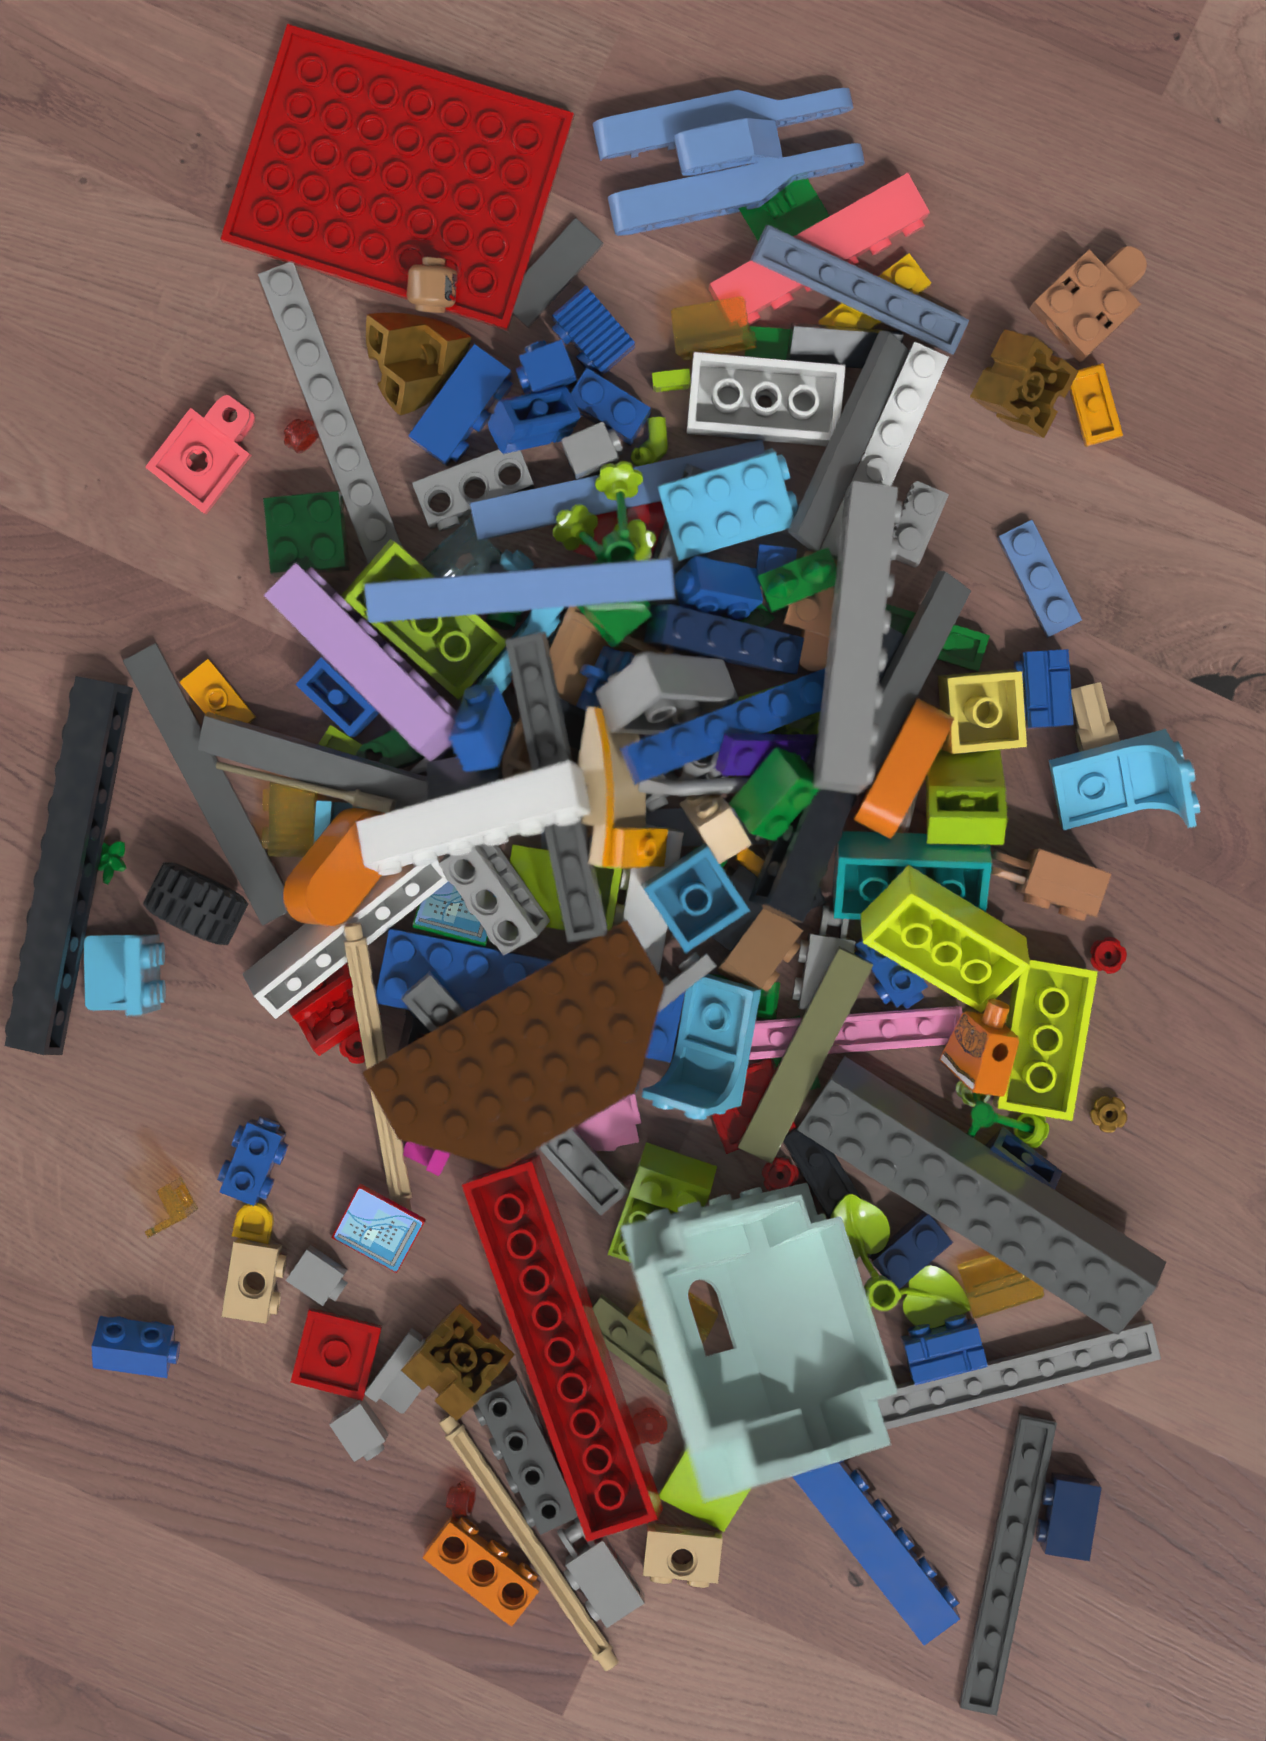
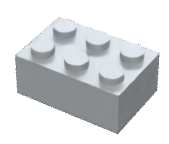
M652 651L643 652L635 656L632 664L623 671L611 675L608 678V683L596 691L610 732L655 735L727 707L739 699L723 659H711L705 656L687 657L680 656V654H654Z

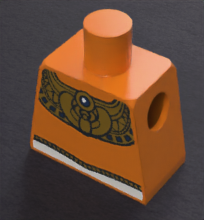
M989 999L984 1013L971 1011L962 1013L939 1060L973 1093L1004 1097L1019 1045V1038L1004 1024L1010 1006L1000 1000Z

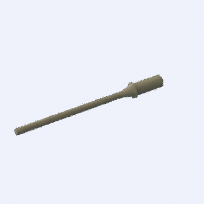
M219 761L216 764V769L341 798L352 804L354 808L358 806L389 813L394 811L396 805L394 799L361 792L360 789H356V791H340Z

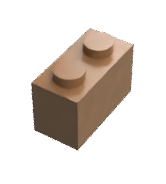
M763 909L733 950L726 956L717 971L730 981L763 989L767 992L780 976V973L775 970L782 960L788 963L801 945L796 940L803 930L790 920Z

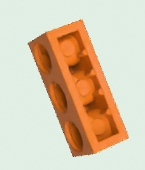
M452 1514L426 1547L422 1558L512 1627L540 1590L541 1582L537 1580L538 1574L527 1564L521 1562L517 1565L507 1557L509 1552L497 1541L491 1539L488 1542L478 1535V1527L469 1519L463 1516L458 1519ZM449 1537H458L463 1541L465 1548L459 1552H451L446 1548L444 1541ZM479 1560H488L493 1564L494 1571L488 1575H481L475 1570L474 1564ZM509 1583H517L522 1586L524 1593L520 1597L511 1598L505 1594L503 1588Z

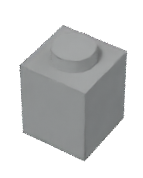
M310 1245L285 1281L323 1306L328 1298L336 1301L348 1282L342 1279L347 1269Z
M365 1398L363 1401H357L332 1418L329 1425L354 1462L361 1457L368 1461L385 1449L382 1443L386 1441L389 1434Z

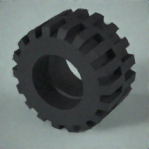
M163 862L143 905L150 913L180 930L216 945H229L245 913L248 902L236 891L203 874L177 863Z

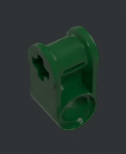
M395 728L365 743L356 753V756L368 759L367 753L371 751L377 756L383 754V758L379 760V763L395 768H404L425 758Z

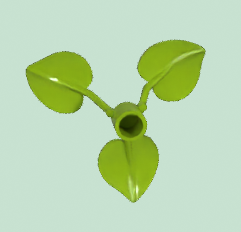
M847 1194L838 1202L830 1219L842 1217L854 1258L857 1259L861 1256L862 1262L870 1274L871 1278L864 1285L870 1307L873 1306L881 1311L890 1310L897 1304L898 1299H901L902 1295L906 1294L902 1302L905 1316L916 1326L929 1324L930 1328L942 1326L945 1324V1319L964 1314L971 1309L969 1300L960 1284L948 1272L939 1267L927 1265L908 1281V1287H901L899 1290L888 1278L878 1275L867 1254H876L886 1246L890 1237V1226L886 1216L875 1205L854 1194Z

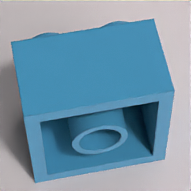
M704 843L641 884L685 953L750 911L710 849Z

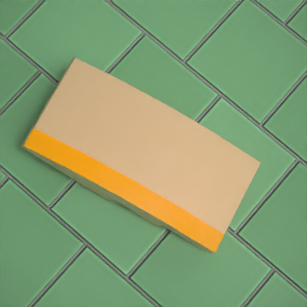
M587 706L578 767L583 770L585 785H588L587 795L591 814L583 816L582 823L595 826L588 864L612 867L609 861L613 828L646 827V793L639 792V783L634 784L620 750L627 745L640 741L639 734L610 732L602 708Z

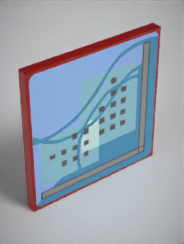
M360 1183L332 1238L398 1273L426 1219Z

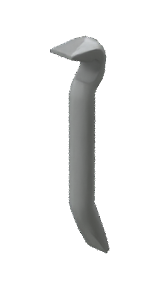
M751 777L686 781L648 779L639 783V792L679 796L738 793Z

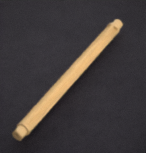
M356 922L344 925L346 935L344 946L350 977L352 978L353 995L366 1067L368 1069L387 1058L375 985L372 979L367 939L363 936L361 923ZM371 1091L390 1200L412 1211L410 1203L412 1192L403 1154L402 1140L397 1138Z
M447 1415L439 1421L440 1426L446 1433V1440L450 1441L568 1619H570L576 1631L593 1654L592 1658L595 1661L598 1660L605 1671L612 1669L619 1662L612 1652V1645L606 1641L596 1624L589 1617L585 1608L465 1431V1426L463 1424L460 1425L458 1421Z

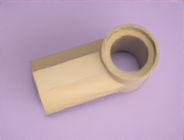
M1101 682L1071 689L1072 709L1078 728L1075 730L1079 752L1120 741L1116 725L1113 720H1110Z

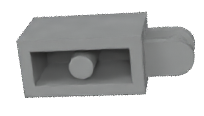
M823 906L819 935L809 933L808 941L801 940L798 962L804 963L802 978L795 977L792 999L798 1000L799 1009L807 1010L838 947L840 946L854 953L856 941L846 939L849 919H834L833 910H829V906ZM827 925L840 927L839 938L825 936Z
M577 1517L574 1519V1525L566 1530L563 1528L557 1530L561 1541L570 1553L566 1557L565 1566L567 1569L564 1571V1574L575 1591L581 1588L588 1600L584 1604L591 1617L596 1622L601 1619L606 1628L645 1604V1594L606 1536L589 1541L577 1549L574 1542L583 1536L585 1538L579 1518Z

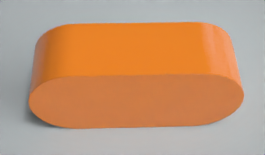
M916 698L870 789L866 790L853 820L889 839L893 837L953 724V716Z
M348 808L340 812L332 820L289 874L283 890L284 904L289 914L295 920L306 924L336 926L345 922L382 876L378 872L364 866L356 822L386 813L366 808Z

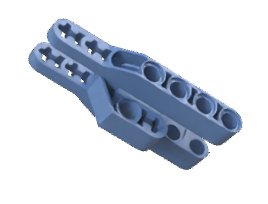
M837 88L784 100H775L741 90H734L596 120L592 125L600 161L630 154L631 158L639 157L640 152L667 147L668 150H673L676 145L681 174L684 176L697 175L624 190L608 196L615 235H631L740 212L738 208L747 206V210L758 208L792 181L843 172L864 165L865 160L862 146L859 143L783 157L777 131L779 127L832 117L851 111L854 107L850 89Z

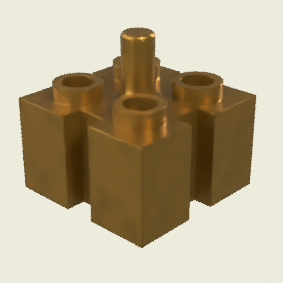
M1004 329L991 354L995 363L993 367H987L983 370L970 397L985 409L996 412V417L1010 428L1045 438L1058 413L1053 406L1058 396L1066 397L1078 370L1063 358L1053 356V350L1038 338Z
M461 1304L455 1307L437 1325L425 1340L426 1342L401 1369L422 1390L428 1385L439 1394L434 1401L456 1421L478 1402L490 1387V1382L502 1372L515 1355L495 1335L492 1334L486 1339L477 1331L481 1323Z

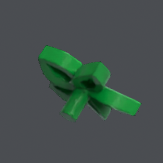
M118 841L112 845L103 842L98 871H103L104 884L108 885L110 883L114 870L123 872L127 869L124 861L121 859L125 854L124 842Z

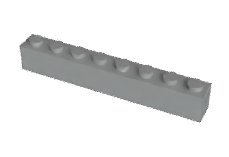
M852 481L845 491L813 787L859 794L873 780L875 763L869 760L870 748L876 745L879 731L878 723H873L875 708L879 709L883 693L882 686L877 685L878 672L884 670L887 654L886 649L881 648L882 634H887L890 625V611H885L886 597H891L894 587V574H889L890 560H895L898 549V538L893 537L894 523H899L902 512V501L897 500V487Z

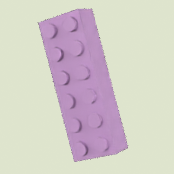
M295 563L264 594L286 619L430 762L442 760L454 748L451 746L452 741L448 740L457 712L440 695L435 698L438 693L414 669L408 674L412 667L312 567L305 572Z

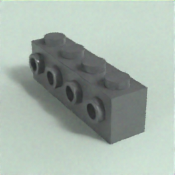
M518 1374L490 1386L478 1400L477 1404L473 1406V1410L480 1425L484 1426L487 1424L493 1436V1438L489 1439L491 1449L497 1460L504 1459L509 1469V1472L505 1473V1477L514 1494L520 1492L526 1504L521 1507L527 1524L530 1528L536 1525L541 1535L577 1518L578 1515L556 1453Z

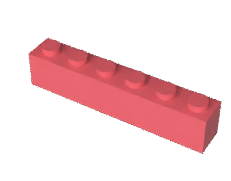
M906 173L794 237L856 266L859 264L857 257L869 250L872 256L892 245L890 239L903 232L904 236L908 237L925 227L923 220L927 218L930 211L909 173ZM752 261L736 268L709 285V291L729 327L732 328L739 324L741 329L758 321L761 318L759 315L760 311L769 306H772L774 311L780 309L794 300L791 295L803 287L806 292H810L812 289Z

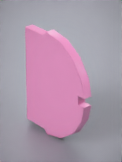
M636 1094L631 1095L574 1129L596 1151H615L618 1146L638 1143L639 1137L636 1124H641Z

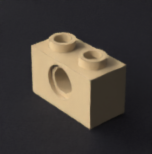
M720 794L687 796V799L680 803L698 836L710 849L719 864L751 845L733 811Z
M237 1238L233 1242L221 1317L266 1324L270 1320L271 1314H278L281 1292H275L277 1277L283 1278L287 1255H281L282 1244H265ZM250 1272L260 1273L265 1279V1287L261 1290H254L249 1287L247 1274Z
M648 1523L643 1576H650V1581L661 1584L672 1583V1579L687 1580L688 1585L700 1588L709 1587L710 1583L718 1584L723 1540L722 1531ZM686 1549L692 1553L693 1557L687 1564H678L674 1562L672 1555L676 1550Z

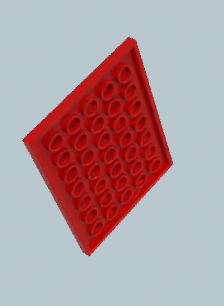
M287 24L220 240L226 244L287 263L291 262L303 268L406 300L409 268L413 265L422 264L423 257L446 259L445 267L453 268L457 272L455 304L451 307H446L445 312L508 331L575 115L567 110Z

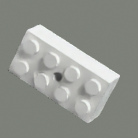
M694 352L687 434L827 446L841 417L845 365ZM761 396H768L772 400V406L770 408H763L757 404L758 399Z

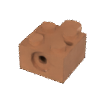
M1126 246L1117 250L1103 264L1089 249L1033 302L1029 310L1071 355L1081 363L1141 305L1130 293L1129 289L1144 275L1147 267L1146 258L1137 248ZM1110 321L1111 324L1105 328L1104 325Z
M805 551L803 557L808 556L813 552ZM833 559L834 562H835V564H836V567H837V561H838V560ZM835 587L788 605L782 627L801 632L800 637H804L799 666L807 672H816L826 668Z
M1030 849L1026 861L996 851L992 855L994 860L1023 869L1022 874L1018 875L997 867H991V875L1018 884L1016 892L1024 894L1023 902L1049 909L1051 903L1060 907L1058 914L1085 922L1086 916L1097 917L1112 875L1111 873L1041 849Z

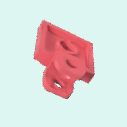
M230 395L219 398L204 417L190 408L145 468L207 515L252 456L238 444L242 442L253 427L255 414ZM236 411L237 418L233 422H229L230 413ZM204 451L207 454L205 459L208 463L205 469L198 468L196 471H193L191 469L193 461L190 459V456L193 453L200 455Z

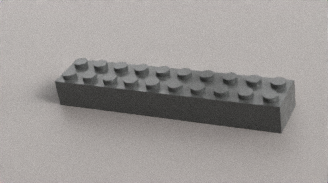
M845 1056L809 1108L797 1129L1117 1335L1121 1333L1158 1286L1166 1264L1165 1260L1010 1163L982 1143Z

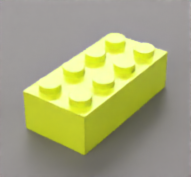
M909 865L861 913L863 943L981 1013L986 1009L989 999H996L1030 966L1025 936Z
M1029 959L1030 966L1013 982L1009 1004L1010 1010L1006 1026L1018 1036L1019 1045L1005 1096L994 1095L993 1106L998 1109L1073 1121L1098 971Z

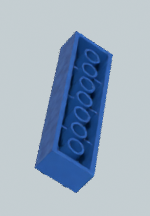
M390 928L376 992L377 1002L382 1005L411 1010L401 1000V996L430 971L466 1011H469L556 960L516 952H509L503 956L499 949ZM685 991L658 1012L656 1026L646 1058L671 1063Z

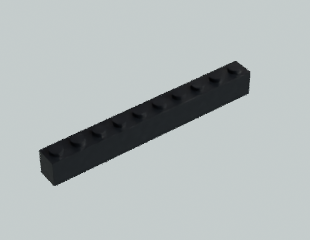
M75 676L74 686L70 690L69 713L67 722L62 730L63 744L60 759L55 766L56 780L54 791L48 803L49 817L46 832L41 839L42 853L39 869L33 881L34 895L32 905L26 917L28 926L25 941L19 953V973L12 990L13 1004L11 1014L5 1026L6 1040L4 1046L40 1055H63L133 687Z

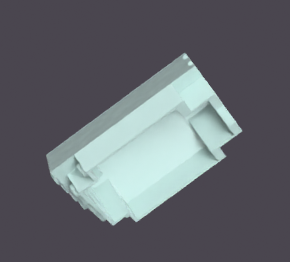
M808 1183L765 1193L762 1192L761 1187L753 1188L740 1193L739 1199L732 1200L730 1194L710 1200V1206L701 1207L700 1202H694L679 1207V1213L670 1215L668 1209L646 1215V1221L621 1226L704 1501L729 1496L752 1487L789 1476L792 1477L891 1445L877 1400L896 1394L898 1391L842 1217L826 1220L825 1214L818 1215ZM694 1281H706L715 1289L734 1349L709 1356L705 1355L688 1299V1291Z

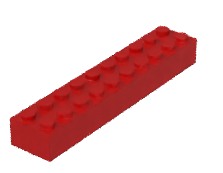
M540 1155L513 1163L506 1168H498L469 1178L462 1184V1188L586 1541L589 1542L658 1520L663 1510V1505L609 1351L603 1339L597 1317L594 1314L590 1297Z

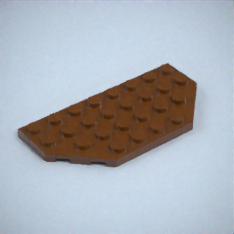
M625 920L609 929L606 935L597 936L366 1069L362 1074L399 1140L495 1167L506 1168L637 1093L666 986L628 920Z

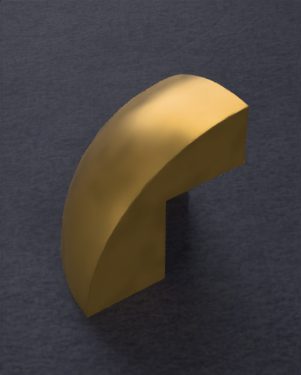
M394 312L367 314V352L370 360L378 361L382 377L377 385L392 409L400 416L425 406L438 395L466 356L471 336L449 324L424 316Z

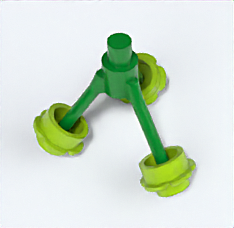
M961 1081L957 1082V1095L962 1097L964 1103L973 1106L971 1112L973 1122L966 1133L967 1135L974 1138L981 1127L987 1128L993 1123H1000L1014 1128L1015 1136L1031 1148L1039 1147L1047 1138L1049 1124L1045 1122V1116L1024 1113L1015 1120L995 1113L990 1104L986 1103L991 1095L973 1093Z

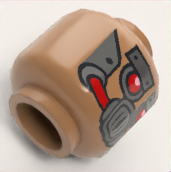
M423 257L422 264L413 265L409 268L407 300L415 305V311L445 313L446 307H451L455 304L457 272L453 268L445 267L446 259Z

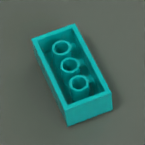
M842 831L841 839L836 844L832 888L834 919H861V913L908 865L986 912L992 867L990 845L927 844V834L895 833L889 839L878 832Z

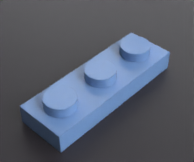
M1033 520L998 536L997 539L1046 638L1082 621Z

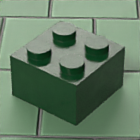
M339 491L263 498L270 574L274 577H282L295 563L305 572L310 567L317 573L350 571L343 496Z

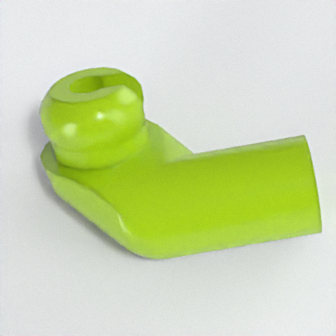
M651 417L647 419L649 438L639 448H634L631 453V461L635 466L656 463L667 453L666 417Z

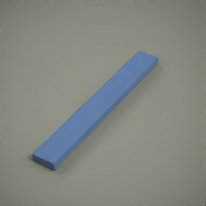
M758 440L633 467V469L641 471L643 482L638 486V493L635 496L625 498L626 509L662 501L658 486L681 479L686 464L706 471L727 466L764 453L763 441ZM600 475L476 501L470 503L469 506L477 541L557 524V514L563 509L570 510L576 504H583L588 509V512L595 515L617 511V500H610L604 492L597 490L595 480Z
M672 558L364 584L368 623L675 597Z

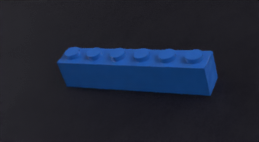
M844 1460L792 1476L924 1646L960 1620L956 1607L960 1604V1601L947 1584L944 1587L939 1585L934 1578L937 1572L931 1562L925 1556L920 1559L911 1549L915 1546L912 1538L903 1527L897 1530L889 1519L893 1517L890 1510L880 1498L874 1501L866 1490L870 1486L858 1469L851 1472L844 1463Z

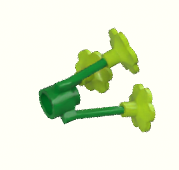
M621 461L616 465L606 464L601 467L600 476L595 480V486L598 491L604 492L608 499L617 500L618 524L615 525L613 532L605 537L602 545H599L593 539V530L598 524V519L595 514L588 512V509L583 504H576L570 510L563 509L557 514V525L552 531L553 537L557 541L562 542L563 546L568 550H575L580 544L588 545L595 552L598 560L606 559L607 563L649 560L652 555L651 548L656 543L654 532L646 530L645 523L639 519H634L627 524L625 498L633 497L638 493V486L643 482L641 471L633 469V465L627 461Z

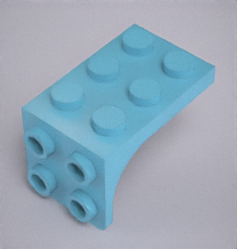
M771 448L765 450L760 455L737 463L659 485L658 490L678 559H686L790 528L799 506L795 493L793 491H786L784 480L790 479V474L785 457L782 454L776 455V452Z
M506 549L501 555L500 563L508 571L534 569L532 567L534 565L533 561L519 550L512 553ZM564 607L532 609L526 620L510 639L540 632H546L548 637L561 620L559 618L561 614L559 613ZM506 646L477 678L476 685L496 684L501 693L507 688L513 678H511L512 671Z
M1166 729L1049 760L1058 816L1063 830L1143 809L1169 810L1178 814L1188 828L1196 826L1195 814L1200 813V806L1196 793L1191 791L1190 782L1195 781L1194 769L1190 759L1184 760L1179 741L1173 742Z
M160 934L92 935L85 938L84 982L85 1006L87 1009L126 1010V1016L144 1015L161 1009V1003H164L166 998L165 981L160 980V965L165 963V945L163 942H160Z
M706 974L689 987L685 992L673 1060L659 1082L643 1088L642 1097L652 1100L654 1107L661 1109L677 1108L685 1111L684 1115L686 1117L696 1120H705L709 1115L724 1114L728 1109L741 1106L761 989Z

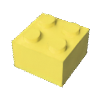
M1008 669L938 676L940 710L954 717L953 724L942 744L943 751L955 754L1027 747L1022 671Z

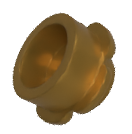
M1102 1096L1094 1102V1107L1090 1112L1091 1121L1094 1125H1098L1102 1132L1112 1133L1116 1128H1121L1125 1125L1128 1117L1124 1110L1126 1106L1117 1097L1109 1098L1108 1096ZM1112 1111V1117H1106V1112Z

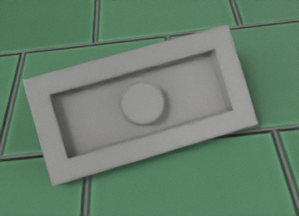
M411 1328L367 1387L364 1394L374 1402H377L380 1398L399 1413H405L422 1389L407 1377L401 1369L426 1342V1338Z

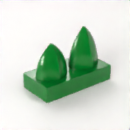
M829 547L758 575L757 578L771 612H774L835 587L837 567Z

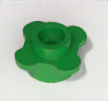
M520 610L485 613L488 625L503 630H514L516 622H521L522 619L520 617L522 614Z

